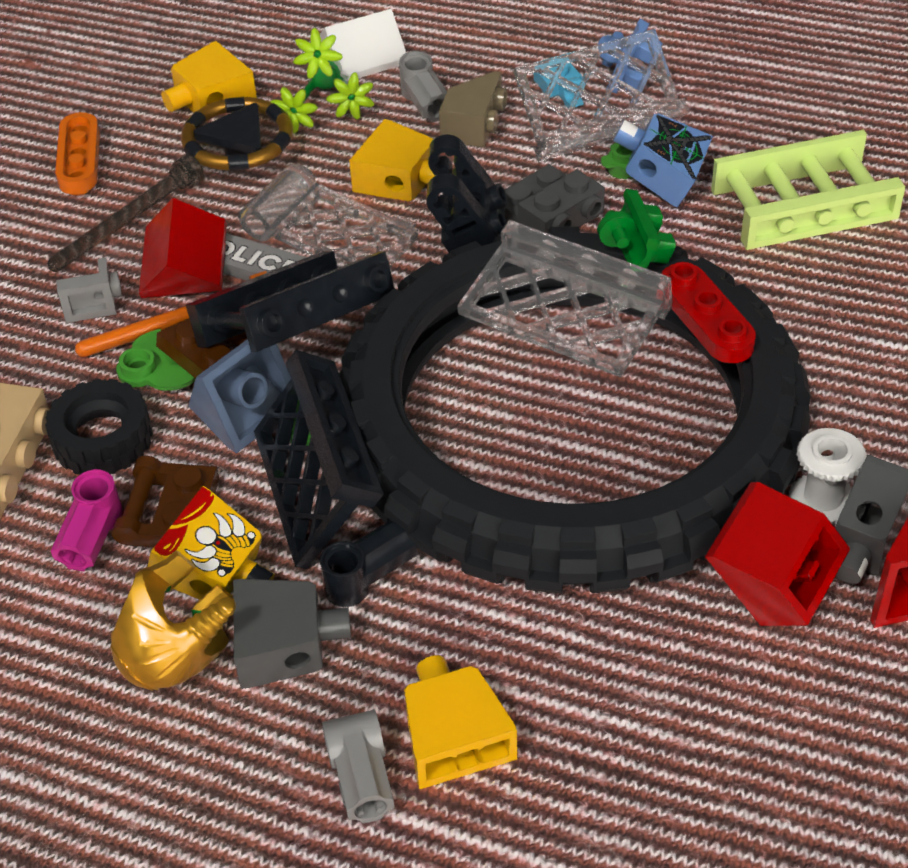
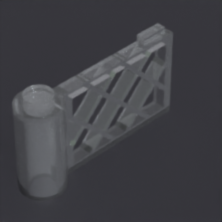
M295 163L289 164L239 211L238 216L242 228L249 236L256 240L267 241L273 237L311 256L322 251H334L338 268L357 261L356 258L367 257L379 251H386L389 267L391 268L418 239V229L415 222L397 214L391 217L318 184L310 169ZM319 200L333 205L334 209L313 211L312 207ZM359 217L368 223L347 227L345 219ZM334 220L339 222L340 228L318 230L317 227L319 222ZM310 224L312 231L295 233L289 229L296 225ZM394 233L401 238L397 241L381 243L379 235ZM372 236L374 244L352 246L350 238ZM343 239L346 247L330 249L323 246L322 242Z

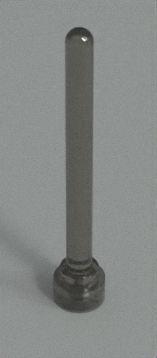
M185 154L174 161L167 177L50 257L47 262L48 268L52 272L61 271L176 189H185L186 187L192 189L205 179V173L201 164L190 154Z

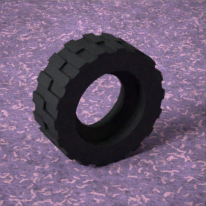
M95 379L92 382H82L70 390H65L57 400L55 399L52 402L51 409L47 411L45 417L47 424H45L46 431L56 459L60 460L61 466L66 470L69 468L78 475L92 469H101L111 475L115 474L118 470L129 468L138 457L144 456V451L149 449L151 444L150 437H153L145 399L143 400L142 394L138 389L134 390L132 385L126 382L120 383L115 379ZM117 417L122 421V425L117 430L102 437L83 438L77 434V429L95 418Z

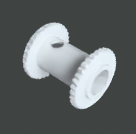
M836 428L816 429L802 437L798 443L796 455L800 465L803 466V470H807L808 474L807 476L802 475V478H798L794 482L791 490H789V497L824 513L832 525H836L852 489L850 484L846 482L849 478L853 479L854 476H858L867 457L866 449L860 440L849 432ZM825 450H831V451H833V454H832V455H829V456H822V455H821V453L824 452Z

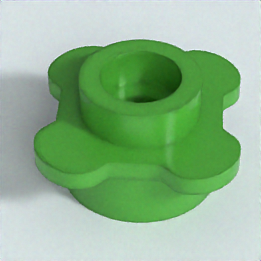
M618 143L612 144L609 154L601 158L602 166L608 168L609 174L615 178H632L625 170L632 151Z

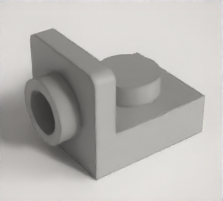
M106 258L97 259L99 273L56 280L57 293L66 323L117 314L115 297L122 296L118 272L109 271Z

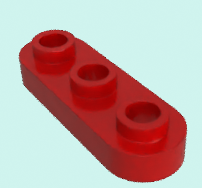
M678 262L667 266L661 273L660 295L709 354L716 360L724 363H740L749 359L754 352L756 332L739 310L698 266L689 262Z

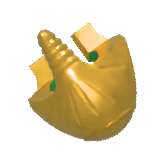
M178 550L173 552L167 559L153 566L143 568L136 573L131 590L116 622L115 629L111 633L110 649L116 667L130 683L147 690H159L160 688H168L185 682L208 666L225 649L229 642L222 628L223 624L228 621V618L233 615L236 603L234 597L219 584H216L195 604L191 610L192 618H188L182 623H173L168 620L163 606L164 594L170 592L196 568Z

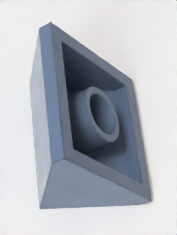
M247 339L196 377L188 407L235 453H238L256 439L254 434L255 428L291 380L277 344L258 352H251Z

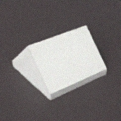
M392 8L325 27L320 33L321 42L330 35L336 36V41L329 50L342 54L343 58L339 60L342 67L341 74L346 75L348 81L354 72L361 78L398 67L400 57L406 53Z

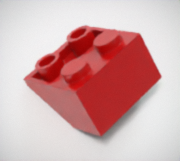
M750 482L705 555V558L760 626H808L850 551V547L824 513L760 482Z

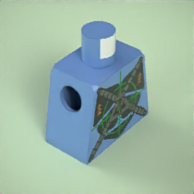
M657 113L653 114L644 130L624 119L613 141L632 151L625 168L627 174L671 205L678 207L696 181L713 136Z

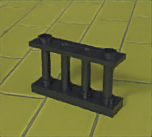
M322 251L186 304V309L198 347L207 348L246 332L251 352H258L379 301L385 294L395 289L386 251H379L339 268L334 251Z

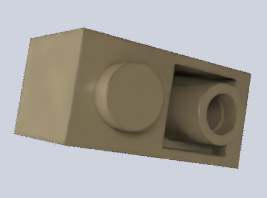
M493 71L448 88L439 109L440 135H454L460 138L465 145L485 148L490 133H496L499 110L504 111L507 103V88H502V72Z

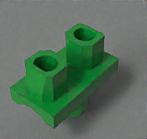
M625 189L623 208L620 211H608L598 224L597 233L604 245L621 248L632 274L644 275L650 262L661 264L669 262L676 248V242L672 234L659 232L663 219L659 206L646 205L643 203L638 190Z

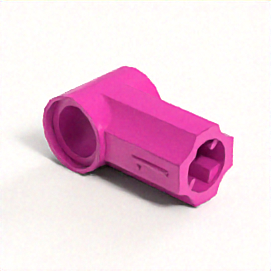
M101 469L83 472L72 483L71 491L74 500L51 548L54 560L61 562L71 570L84 572L86 568L94 566L109 530L113 529L116 519L121 517L124 512L113 476Z

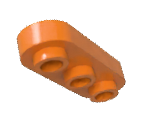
M78 112L70 114L63 118L59 124L55 174L59 189L64 193L74 196L88 193L95 187L98 179L100 130L97 118L90 113Z

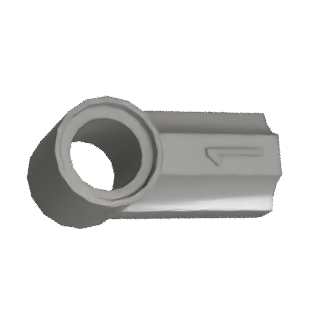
M411 51L403 54L399 60L402 96L413 101L423 118L430 119L432 123L439 121V109L447 90L433 71L431 56L422 51Z
M375 709L323 721L322 728L332 769L337 770L339 788L348 820L369 823L382 819L388 811L395 808L383 761L385 749Z

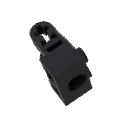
M448 134L434 138L429 145L428 165L435 176L427 185L426 204L442 227L441 243L449 253L451 250L474 241L481 246L493 243L495 237L509 231L505 218V207L508 206L505 190L501 184H494L487 172L473 157L460 138ZM450 156H454L455 168L453 170L452 162L448 158Z

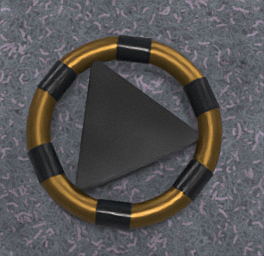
M252 97L225 98L200 108L184 123L181 132V143L185 153L196 163L205 167L225 171L246 170L263 165L281 155L291 142L293 125L288 113L270 101ZM230 113L208 124H205L208 120L218 115ZM259 113L267 115L279 127L278 134L269 145L262 149ZM196 141L211 146L224 147L225 156L207 152Z

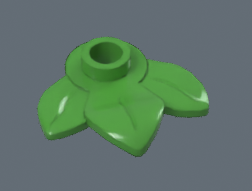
M161 329L150 331L138 337L133 342L132 348L120 355L116 367L118 379L122 383L126 382L132 385V387L149 385L157 390L171 391L189 386L195 381V378L156 346L157 332L161 331Z

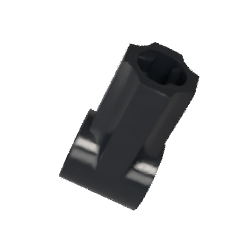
M392 521L383 524L354 543L341 541L329 545L320 556L326 598L329 602L339 607H352L361 603L368 594L369 585L418 555L416 545L407 536L406 531Z

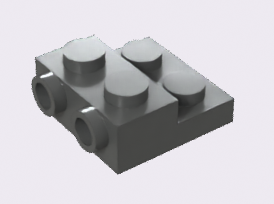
M548 164L505 189L508 198V206L505 207L507 222L519 230L526 229L529 235L548 233L550 227H581L604 213L605 187L578 169L566 175L551 164Z

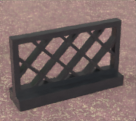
M295 350L286 362L291 380L255 428L254 434L294 565L298 568L308 569L358 505L373 508L384 494L335 361ZM298 399H299V402H300L299 410H298V413H296L297 404H298ZM296 421L292 444L289 445L293 424ZM278 426L276 439L274 443L272 433ZM309 432H310L311 438H310V443H309V446H308V445H307V440H308V435H309ZM287 453H290V454H289V459H288V464H287V469H286V474L284 475V468H285ZM307 453L303 477L300 479L304 455ZM320 464H321V467H322L321 479H320V480H317V479H318V474H319V469H320ZM298 486H301V487H300V492H299V497H298V502H297V507H296V510H295L294 504H295L296 494H297ZM319 487L314 514H311L315 489ZM332 498L338 499L337 504L330 511ZM310 520L312 521L309 539L306 542L305 539Z

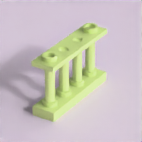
M864 130L716 158L714 159L711 192L713 195L735 192L744 207L740 240L746 250L899 219L905 185L899 177L880 181L873 179L862 163L867 133ZM847 169L857 185L838 189L827 173ZM810 177L820 193L800 197L789 180ZM772 184L782 200L761 204L752 188Z

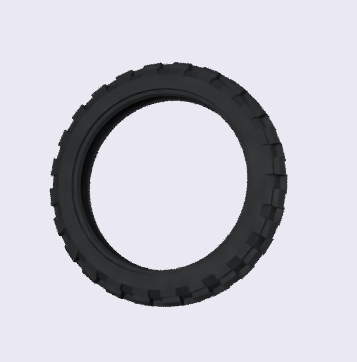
M550 227L548 233L529 235L526 229L499 234L498 237L494 238L493 243L481 246L474 241L451 250L450 253L444 255L442 263L439 265L432 261L426 263L402 279L398 285V290L392 289L388 294H385L363 319V329H357L354 332L341 358L342 369L339 375L384 494L371 509L384 523L392 521L402 527L419 550L439 562L443 560L448 563L452 559L461 562V570L465 574L496 584H502L505 577L525 580L526 590L563 593V585L589 584L590 592L592 593L626 590L630 588V580L646 576L650 583H657L689 572L693 569V560L698 558L702 561L706 560L705 555L750 482H760L783 494L787 486L794 482L800 467V462L797 460L798 456L796 455L797 446L801 438L808 434L811 418L809 415L811 395L807 373L803 366L798 364L799 352L784 326L777 324L770 308L752 290L748 289L744 284L735 286V280L731 274L703 257L696 261L689 259L687 252L679 246H676L667 264L650 262L644 275L632 274L621 248L606 246L600 241L598 234L579 232V227ZM678 262H689L698 266L739 310L756 332L754 352L749 359L740 363H724L716 360L709 354L660 295L661 273L667 266ZM548 306H588L639 316L673 331L690 342L711 361L724 378L735 403L737 419L724 442L710 457L695 469L673 482L623 499L596 503L564 504L512 496L488 488L458 473L440 460L422 442L407 418L405 404L412 384L424 365L446 343L462 332L494 317L515 311Z

